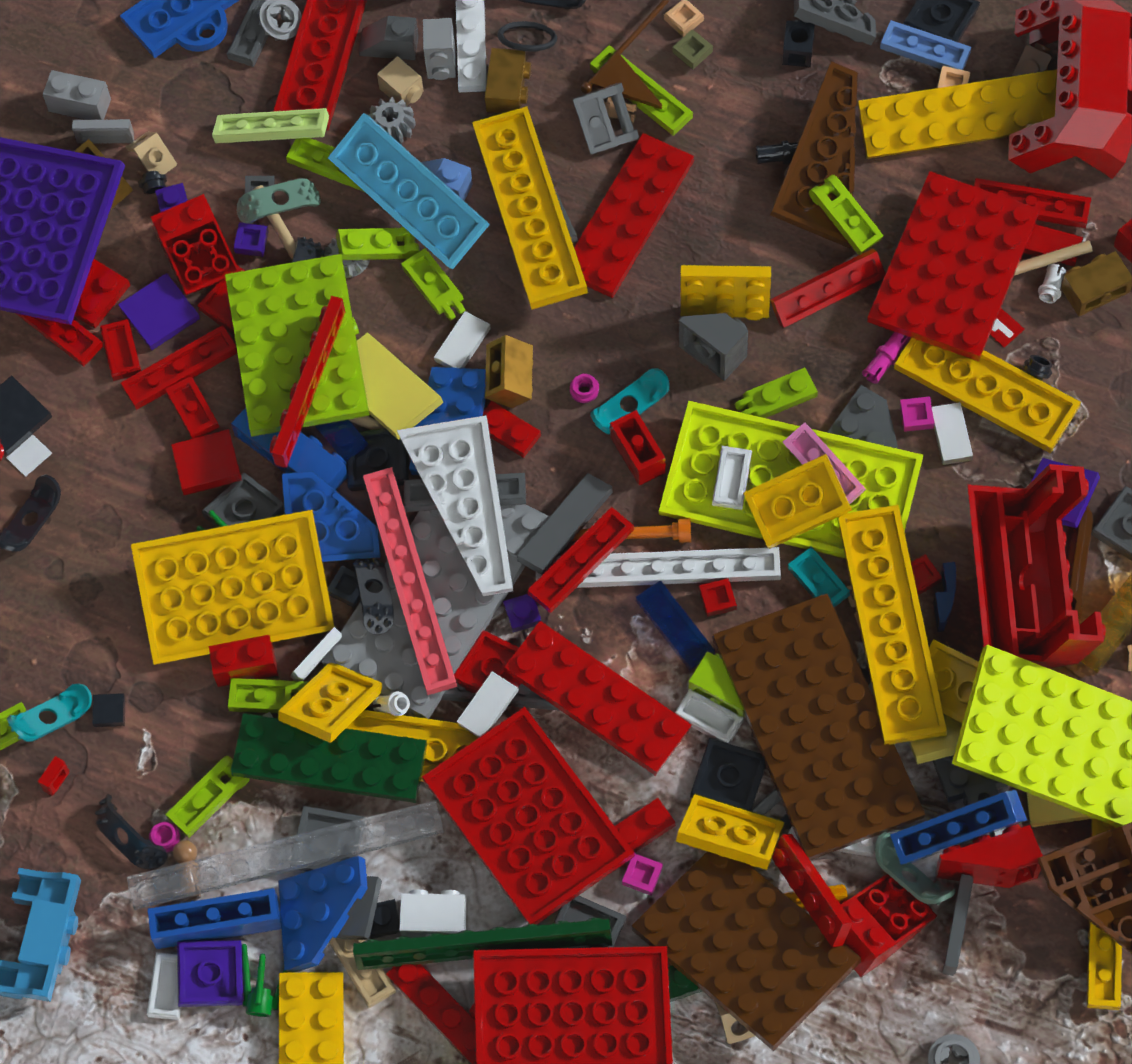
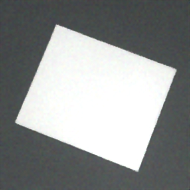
M32 434L6 458L23 475L27 476L48 458L52 452Z

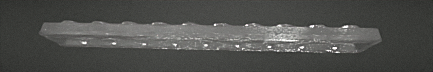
M435 800L128 876L127 882L134 910L443 834L444 831Z

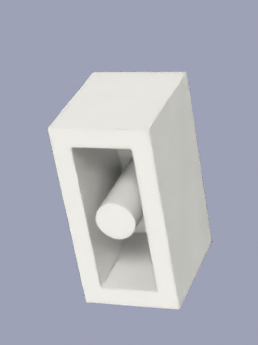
M421 889L410 890L409 894L401 893V936L410 938L426 937L432 933L446 935L466 930L467 901L465 894H460L456 890H443L441 894H428V891Z

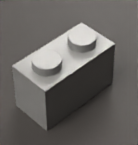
M452 18L423 19V49L427 78L436 80L456 78V54Z
M51 70L43 92L49 112L85 120H104L111 101L105 81Z

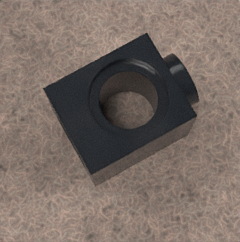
M801 20L786 21L782 65L811 67L815 24L806 23ZM796 40H801V41H803V42H802V43H797V42H794V41H796Z

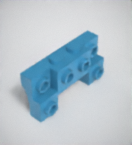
M19 868L17 873L20 877L17 892L12 893L11 898L16 904L31 906L18 957L20 963L0 960V996L20 1000L25 997L51 1002L57 975H61L63 965L67 966L70 959L71 948L68 946L70 936L75 935L78 927V916L74 912L81 879L78 875L71 873L42 872Z

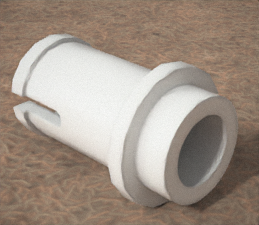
M1058 264L1048 265L1044 282L1038 288L1039 298L1043 302L1055 303L1061 297L1060 287L1066 270L1064 267H1061L1059 273H1057L1060 266Z
M395 691L390 695L378 696L373 701V705L381 704V707L373 709L376 712L401 716L409 709L410 701L404 693Z

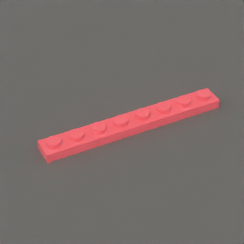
M391 467L363 475L427 696L455 688L457 683L393 469Z

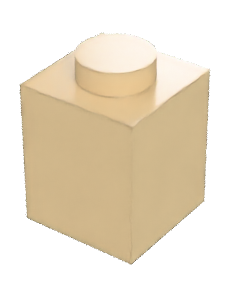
M398 56L377 74L379 89L391 98L392 96L395 99V103L403 99L407 107L410 103H415L422 95V77Z

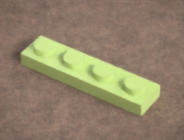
M326 108L218 115L212 137L215 143L324 137L329 114Z

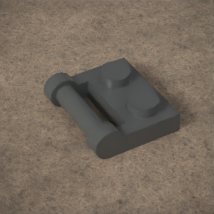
M622 82L573 98L590 154L639 138L637 129L633 128L624 101ZM610 96L623 132L616 136L603 100Z

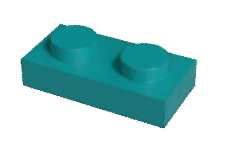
M810 547L788 564V570L812 598L827 593L833 607H835L850 596V590L813 547Z

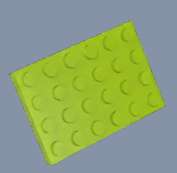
M341 254L225 274L251 437L280 432L281 414L284 409L289 408L291 388L294 383L299 382L301 362L304 357L309 356L312 333L318 331L321 324L319 317L322 307L324 305L328 306L331 296L343 299L346 313L302 428L370 416Z

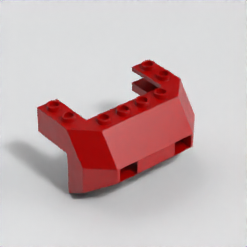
M1038 0L1017 9L1015 13L1014 35L1019 37L1030 32L1029 45L1033 47L1036 42L1045 46L1058 40L1055 117L1009 134L1008 160L1031 174L1077 156L1113 179L1126 163L1132 144V14L1112 0Z
M1049 464L1025 489L967 484L984 647L990 645L1046 668L1078 664L1104 642L1106 635L1101 612L1095 611L1079 625L1078 611L1072 610L1071 607L1073 592L1069 588L1068 574L1070 564L1065 554L1067 538L1066 533L1063 531L1062 519L1088 494L1089 483L1085 478L1084 467Z

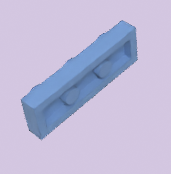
M890 20L880 45L882 50L942 69V66L963 70L971 53L970 46Z

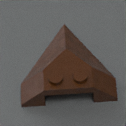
M1132 822L1096 834L1037 858L1049 890L1132 954Z

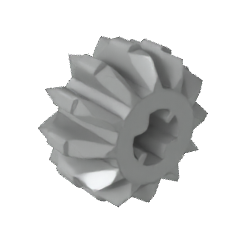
M391 96L389 102L385 103L380 98L379 106L371 105L368 116L402 145L403 137L411 138V129H414L416 125L413 118V110L411 107H406V102L403 99L395 103V99Z

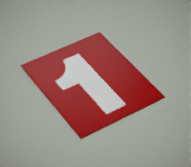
M1001 308L990 335L1005 348L1025 329Z

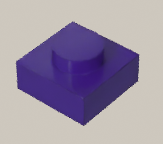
M183 183L155 190L161 212L188 201Z
M239 222L233 247L236 254L263 257L269 233L268 226Z
M526 594L503 601L513 633L534 627L539 621H542L536 601L530 595Z

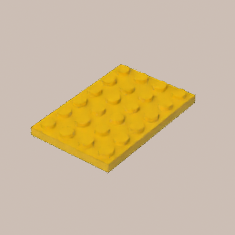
M313 510L131 544L153 665L210 654L209 646L264 635H270L271 641L275 642L328 632L335 627Z

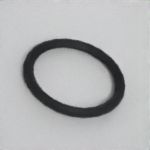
M528 21L505 24L498 30L497 34L499 41L503 45L519 51H543L551 48L557 42V35L551 28L540 23ZM514 28H533L550 34L551 40L540 45H522L505 39L503 33Z

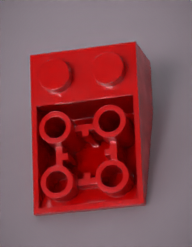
M204 194L150 217L156 236L186 296L225 280V274L240 272Z
M1018 824L1002 831L1003 834L991 838L990 835H983L974 839L971 845L962 848L960 845H954L942 851L943 854L939 855L935 875L936 878L960 881L961 874L972 876L974 878L973 883L1010 888L1037 879L1041 871L1037 858L1043 855L1031 826L1020 827Z
M886 874L841 904L853 922L844 944L861 957V963L854 970L860 977H863L887 960L937 917L927 904L915 898L889 874Z

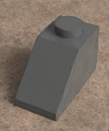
M386 16L363 28L359 56L393 59L398 56L400 59L415 60L419 37L416 18Z

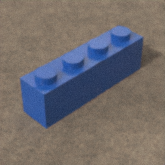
M245 408L231 423L234 435L275 465L272 453H270V444L273 436H278L279 432L251 437L247 410ZM302 432L299 434L287 468L276 466L284 473L313 471L335 490L348 478L345 460L335 452L330 454L323 449L322 443L314 436L310 435L307 437Z
M1012 790L1002 792L890 834L900 864L903 865L935 855L948 847L962 845L980 836L989 835L1027 821L1017 791Z
M274 888L148 908L150 936L156 949L176 947L177 942L213 941L282 929L279 899Z

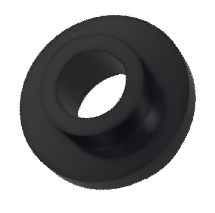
M150 171L143 174V178L138 181L139 187L143 189L144 194H155V190L166 187L167 177L164 174H160L159 171Z
M1031 355L1029 360H1025L1023 368L1027 371L1026 373L1041 381L1043 378L1048 379L1052 375V363L1042 356Z

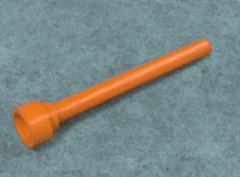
M690 518L678 519V522H672V525L634 527V531L626 539L673 537V540H679V543H691ZM581 529L571 542L577 541L588 529Z

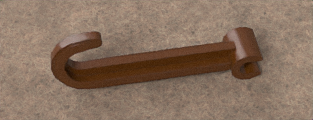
M1087 506L1078 527L1073 528L1068 560L1070 564L1068 574L1069 588L1073 592L1071 607L1078 611V620L1082 616V595L1093 526V516L1089 506Z

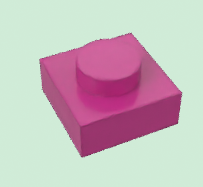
M930 397L900 400L904 432L934 429Z
M635 854V857L629 862L622 885L652 896L663 869V864Z

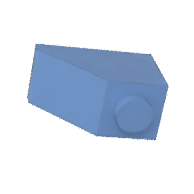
M446 158L421 162L465 201L473 185L470 167Z

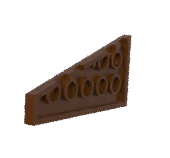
M831 61L770 215L850 249L852 246L822 208L812 201L809 195V190L815 186L820 187L825 183L824 180L832 174L837 176L852 196L854 192L855 107L857 105L858 72ZM833 193L827 195L831 201L837 198Z

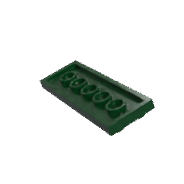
M243 713L231 774L232 776L416 803L426 755L427 740L345 729L329 743L283 723L278 718Z

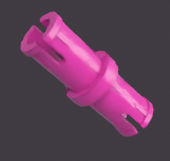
M893 332L886 343L876 349V356L862 371L863 376L866 377L870 374L866 379L877 384L890 365L895 364L898 355L910 341L911 337H904L905 335Z

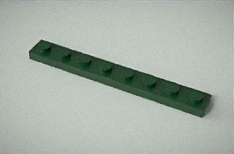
M589 918L586 921L579 922L558 921L548 925L526 924L522 927L507 929L495 927L487 931L477 932L463 930L456 934L446 935L432 933L426 937L410 938L401 936L394 940L385 941L370 939L362 943H354L353 955L357 969L366 970L397 967L405 964L418 965L473 959V950L612 946V934L609 919Z

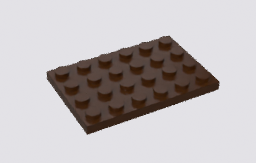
M708 851L631 925L632 931L649 946H667L668 962L772 1051L861 963V957L846 944L839 947H831L812 917L750 865Z

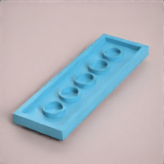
M365 113L362 114L328 157L332 163L451 269H454L490 225Z

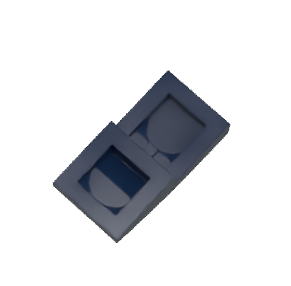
M955 562L943 563L941 570L943 592H937L934 596L933 607L937 632H944L951 615L956 592Z

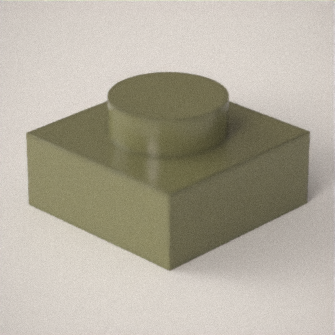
M693 29L673 46V54L693 70L713 52V45Z

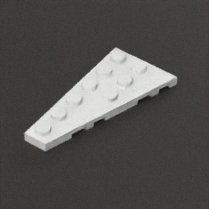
M487 416L397 430L402 443L482 595L489 596L513 592Z

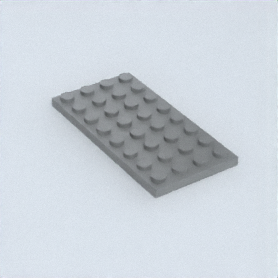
M526 504L501 506L512 586L525 568V565L517 561L518 553L550 517ZM419 511L411 523L410 529L452 670L455 674L509 592L483 596L439 511ZM387 560L385 568L394 609L392 627L384 634H372L367 631L363 625L362 605L360 602L342 629V638L326 654L322 663L324 667L329 662L339 664L381 682L382 691L380 695H390L395 691L404 693L410 701L407 711L421 718L429 719L445 691L427 696ZM373 582L368 591L378 593L382 591V586L377 582Z

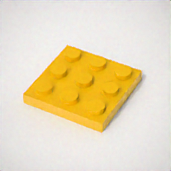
M681 265V317L726 313L731 318L745 317L749 320L769 318L771 266Z

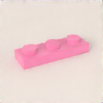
M806 422L783 441V444L802 465L827 454L849 504L866 490Z

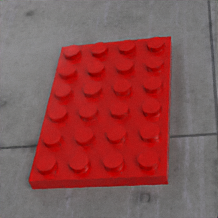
M929 171L869 312L867 322L980 361L1039 216L1040 209Z
M523 707L422 776L426 786L527 924L537 925L635 857V852L526 707Z
M667 946L473 950L476 1064H673Z

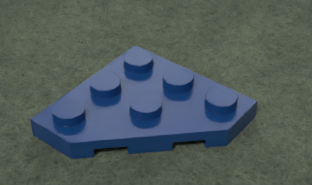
M315 472L282 474L285 515L313 510L322 562L381 557L378 526Z
M360 856L278 881L285 971L294 973L320 964L325 956L323 950L332 936L335 938L338 936L350 917L347 914L357 898L361 900L368 889L366 862Z

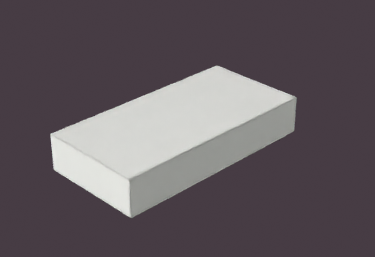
M465 311L434 356L435 362L448 368H465L491 329L490 324Z
M961 403L932 407L934 430L942 464L947 465L971 461L973 453Z
M722 446L712 506L743 509L745 497L743 493L746 491L752 450Z
M334 627L293 671L290 677L294 681H303L323 660L332 647L342 638V633Z
M492 671L457 720L458 725L478 738L493 728L519 691L518 688Z
M691 689L688 690L675 712L692 724L691 727L713 739L728 744L731 743L744 719Z
M156 952L146 1015L151 1018L180 1020L182 1007H178L177 954Z

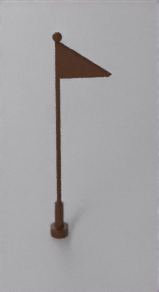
M662 0L588 82L581 85L583 93H590L592 87L603 89L622 82L624 88L622 92L623 97L662 109L660 101L624 60L621 54L670 0Z

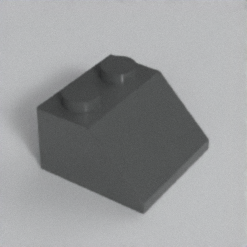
M726 313L683 316L679 320V347L725 381L747 357L748 330L741 320L731 318Z

